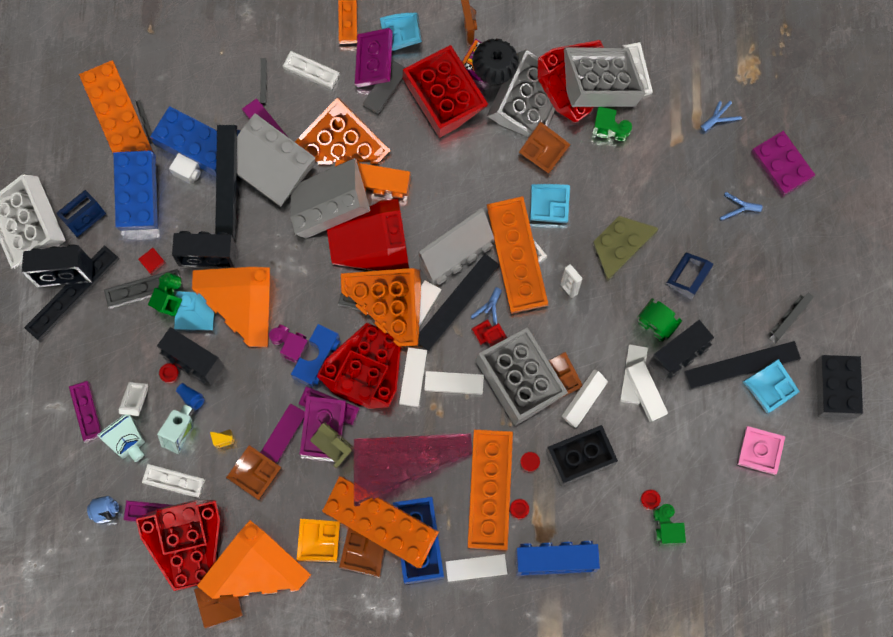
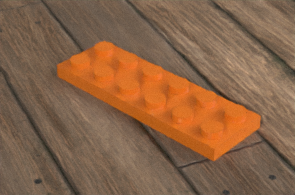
M113 60L80 73V79L112 153L153 152Z
M524 197L486 204L511 314L548 306Z
M474 429L468 548L508 550L513 432Z
M339 476L322 510L325 514L417 568L422 567L439 531L342 476Z

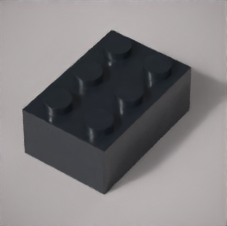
M189 231L174 233L172 256L178 266L235 268L237 246L232 235H229V233L219 232L218 234H210L205 231H201L198 234H191Z
M71 244L67 247L52 246L49 249L33 248L29 251H23L22 273L36 287L92 282L93 260L79 245Z
M699 319L657 351L649 361V364L663 381L666 378L672 379L679 373L682 366L686 368L693 363L697 354L702 356L709 350L714 336Z
M171 327L157 345L161 351L159 354L171 364L176 362L175 364L179 366L180 370L186 374L191 372L195 379L202 384L207 382L212 385L224 367L219 357Z
M821 355L816 360L818 417H859L863 414L861 356Z
M602 425L548 446L546 449L561 487L614 466L618 462Z

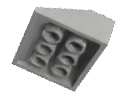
M565 47L566 90L572 107H635L646 94L629 48Z
M526 49L517 53V71L510 80L501 85L487 117L501 126L530 137L540 122L548 127L555 108L538 81V57Z
M254 114L237 136L236 174L281 207L313 168L315 157L257 114Z
M355 158L302 181L291 194V221L295 235L304 238L311 237L371 211Z
M482 208L419 251L420 270L431 284H442L447 280L448 275L451 273L456 274L463 268L462 266L465 263L473 262L478 258V254L482 251L485 253L493 247L494 235Z
M528 327L480 352L475 359L514 426L568 394Z

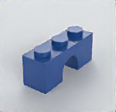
M318 324L309 342L310 345L319 350V355L312 361L299 358L291 373L292 378L311 388H314L315 384L318 385L321 380L317 377V374L324 361L332 354L333 350L336 351L340 346L339 334Z

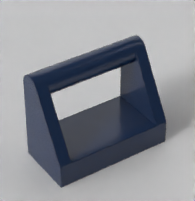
M84 190L56 214L73 234L78 237L102 218L106 212ZM86 198L90 200L89 203L69 219L64 217Z
M686 252L666 284L692 300L714 264ZM689 261L702 268L690 288L676 283Z

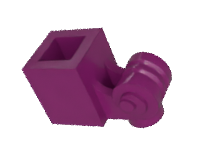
M279 324L277 328H273L270 331L269 338L274 345H280L283 342L284 345L280 351L281 356L297 364L299 358H303L309 346L308 340H306L307 337L298 332L293 334L289 332V328Z

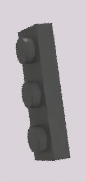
M808 292L804 297L802 295L798 297L793 303L796 305L793 311L789 309L782 317L784 322L781 325L777 323L770 331L773 334L770 337L773 343L776 344L814 298L813 295Z

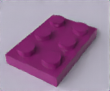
M390 28L357 35L355 85L357 87L390 82L393 31Z
M784 130L752 150V153L783 196L815 176V173Z
M307 396L299 455L329 458L310 439L324 422L342 436L346 408L345 400Z

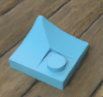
M400 13L380 18L381 28H390L393 31L392 51L422 42L418 13Z
M532 184L530 220L567 223L570 185Z
M176 291V296L181 298L182 301L175 315L174 329L182 331H213L214 311L206 304L207 301L200 293L197 295L195 292Z
M779 359L742 381L766 413H770L800 392Z

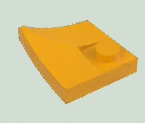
M300 519L296 561L337 562L340 522Z

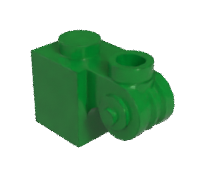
M598 107L593 134L601 138L613 136L617 141H626V138L631 133L632 124L628 120H623L618 124L615 121L617 110Z
M165 273L159 279L160 284L158 288H154L148 305L161 313L175 317L182 299L174 295V289H178L181 286V277Z
M663 504L660 508L653 510L654 521H658V529H655V539L659 541V546L683 545L686 543L685 524L672 523L670 521V518L675 514V509L670 504Z

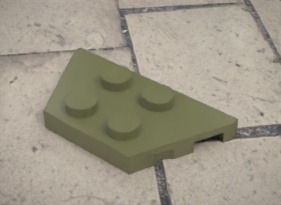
M618 216L593 241V246L599 256L598 259L608 281L658 232V228Z

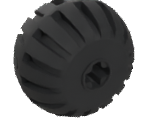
M488 39L482 42L474 51L472 57L473 69L483 82H488L492 85L503 84L510 80L517 71L518 56L513 46H510V43L504 42L502 39Z

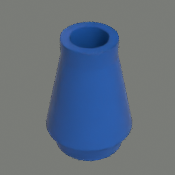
M184 383L177 387L176 392L184 403L193 408L194 411L203 405L204 398L201 393Z

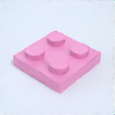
M747 426L737 465L776 475L785 436Z

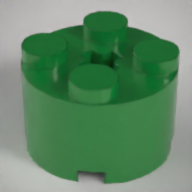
M653 298L650 299L637 316L638 325L646 331L648 329L653 331V336L660 342H663L664 339L668 340L682 323V320L680 318L676 320L674 318L675 313L660 301L654 303Z

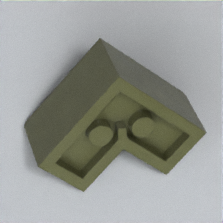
M326 422L319 427V430L310 439L315 446L335 462L333 465L335 468L339 467L355 448Z

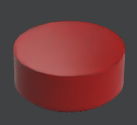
M164 364L159 370V376L165 383H174L179 378V370L174 364Z
M527 452L521 457L520 465L524 471L534 472L539 468L540 458L534 452Z
M651 489L646 490L640 497L641 505L647 510L656 509L661 502L659 493Z
M516 499L511 503L509 510L513 518L520 520L527 517L530 508L525 500Z

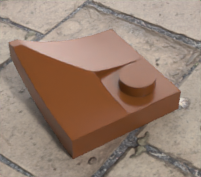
M461 0L466 31V45L468 47L474 42V32L477 30L475 19L477 12L469 4V0Z
M540 122L519 153L550 174L571 144Z
M566 352L548 360L568 394L583 386Z
M249 445L226 478L259 500L281 467Z
M348 528L339 568L380 578L385 548Z
M194 589L205 629L243 616L239 597H233L232 594L222 595L220 599H211L201 589Z

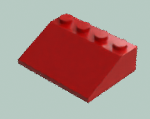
M451 45L403 69L404 82L439 138L454 131L488 106L486 99Z

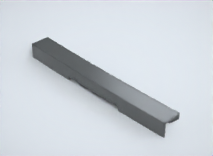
M261 58L260 103L266 104L267 60L266 58Z
M141 99L135 100L149 143L152 144L153 142L150 138L152 131Z

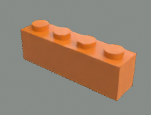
M336 159L335 167L347 161ZM357 163L365 192L366 190H371L376 195L389 193L392 194V197L400 199L403 196H408L411 179L410 171Z

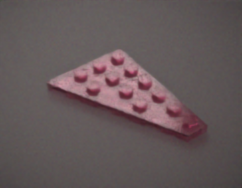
M471 433L354 439V506H360V503L365 500L375 499L381 494L395 490L400 487V484L411 479L414 481L420 476L438 470L441 465L448 462L453 463L459 458L471 455Z

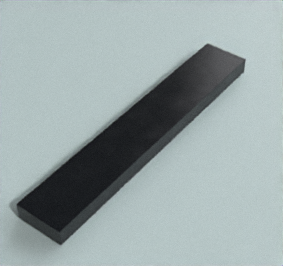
M217 125L215 234L226 232L235 239L237 125Z
M105 245L91 258L93 260L92 282L65 285L24 327L38 341L119 260V257Z
M484 254L419 332L418 345L427 350V352H430L500 267V264L487 254Z
M795 341L686 370L684 374L689 389L693 390L758 372L778 359L784 365L799 361L801 357Z

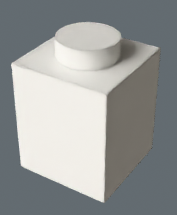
M180 153L177 154L169 168L173 176L191 185L201 174L199 164Z

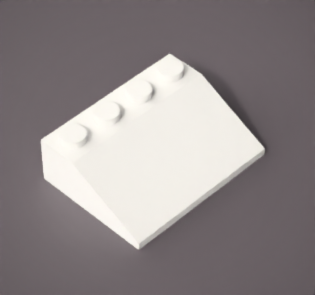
M22 174L0 191V243L11 268L22 265L23 251H29L33 248L49 249L52 246L58 247L66 241L39 177Z

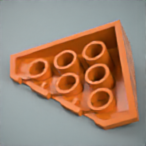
M339 97L295 141L296 144L313 155L315 162H318V164H333V162H336V159L349 161L354 158L357 160V163L370 162V164H378L391 151Z
M270 267L193 270L192 290L197 295L200 293L207 301L206 304L214 313H219L225 319L224 323L234 333L237 331L244 338L243 342L248 347H268Z
M409 268L341 273V293L347 298L350 296L357 303L355 306L365 315L369 314L376 321L374 324L384 333L388 332L395 339L393 342L399 347L418 346L421 299L420 270Z
M249 520L197 587L211 599H220L222 595L232 594L233 597L249 596V593L252 592L272 594L278 593L277 590L290 589V592L299 591L311 574L269 535Z

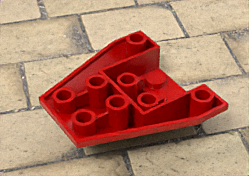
M600 40L553 48L538 57V81L555 110L575 123L588 115L594 107L571 106L566 90L565 47L604 48Z
M398 198L379 201L369 206L371 211L327 229L331 262L334 265L371 271L409 269Z
M366 323L324 361L317 377L333 394L368 409L389 407L397 391L401 347L393 342L395 339L388 332L384 333L380 328Z
M216 500L189 501L159 508L136 518L140 539L173 591L197 586L216 561L220 525Z

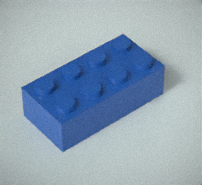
M169 106L150 136L153 144L175 156L180 153L199 164L202 170L216 177L217 130Z
M152 151L113 152L116 228L120 231L158 229L156 155Z
M432 497L393 502V506L437 530ZM438 535L421 568H417L400 558L404 585L444 579Z
M581 541L579 545H573V542H561L559 546H553V543H540L539 547H532L531 543L520 544L519 548H516L515 551L516 576L597 572L600 569L598 544H593V541Z

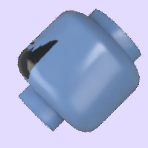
M110 496L92 499L90 505L87 506L90 520L97 524L113 521L116 513L119 512L117 501H114Z

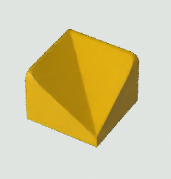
M231 430L220 433L210 432L213 445L217 449L235 443Z

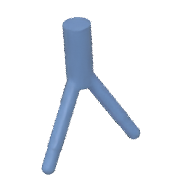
M719 101L713 116L700 126L701 129L706 132L717 122L741 120V116L719 118L732 104V101H729L721 110L722 102Z
M725 192V196L739 203L742 207L721 216L720 220L729 218L744 210L761 212L762 205L744 202Z
M495 287L489 302L472 314L471 318H475L483 311L488 313L492 307L493 324L496 325V303L502 290Z

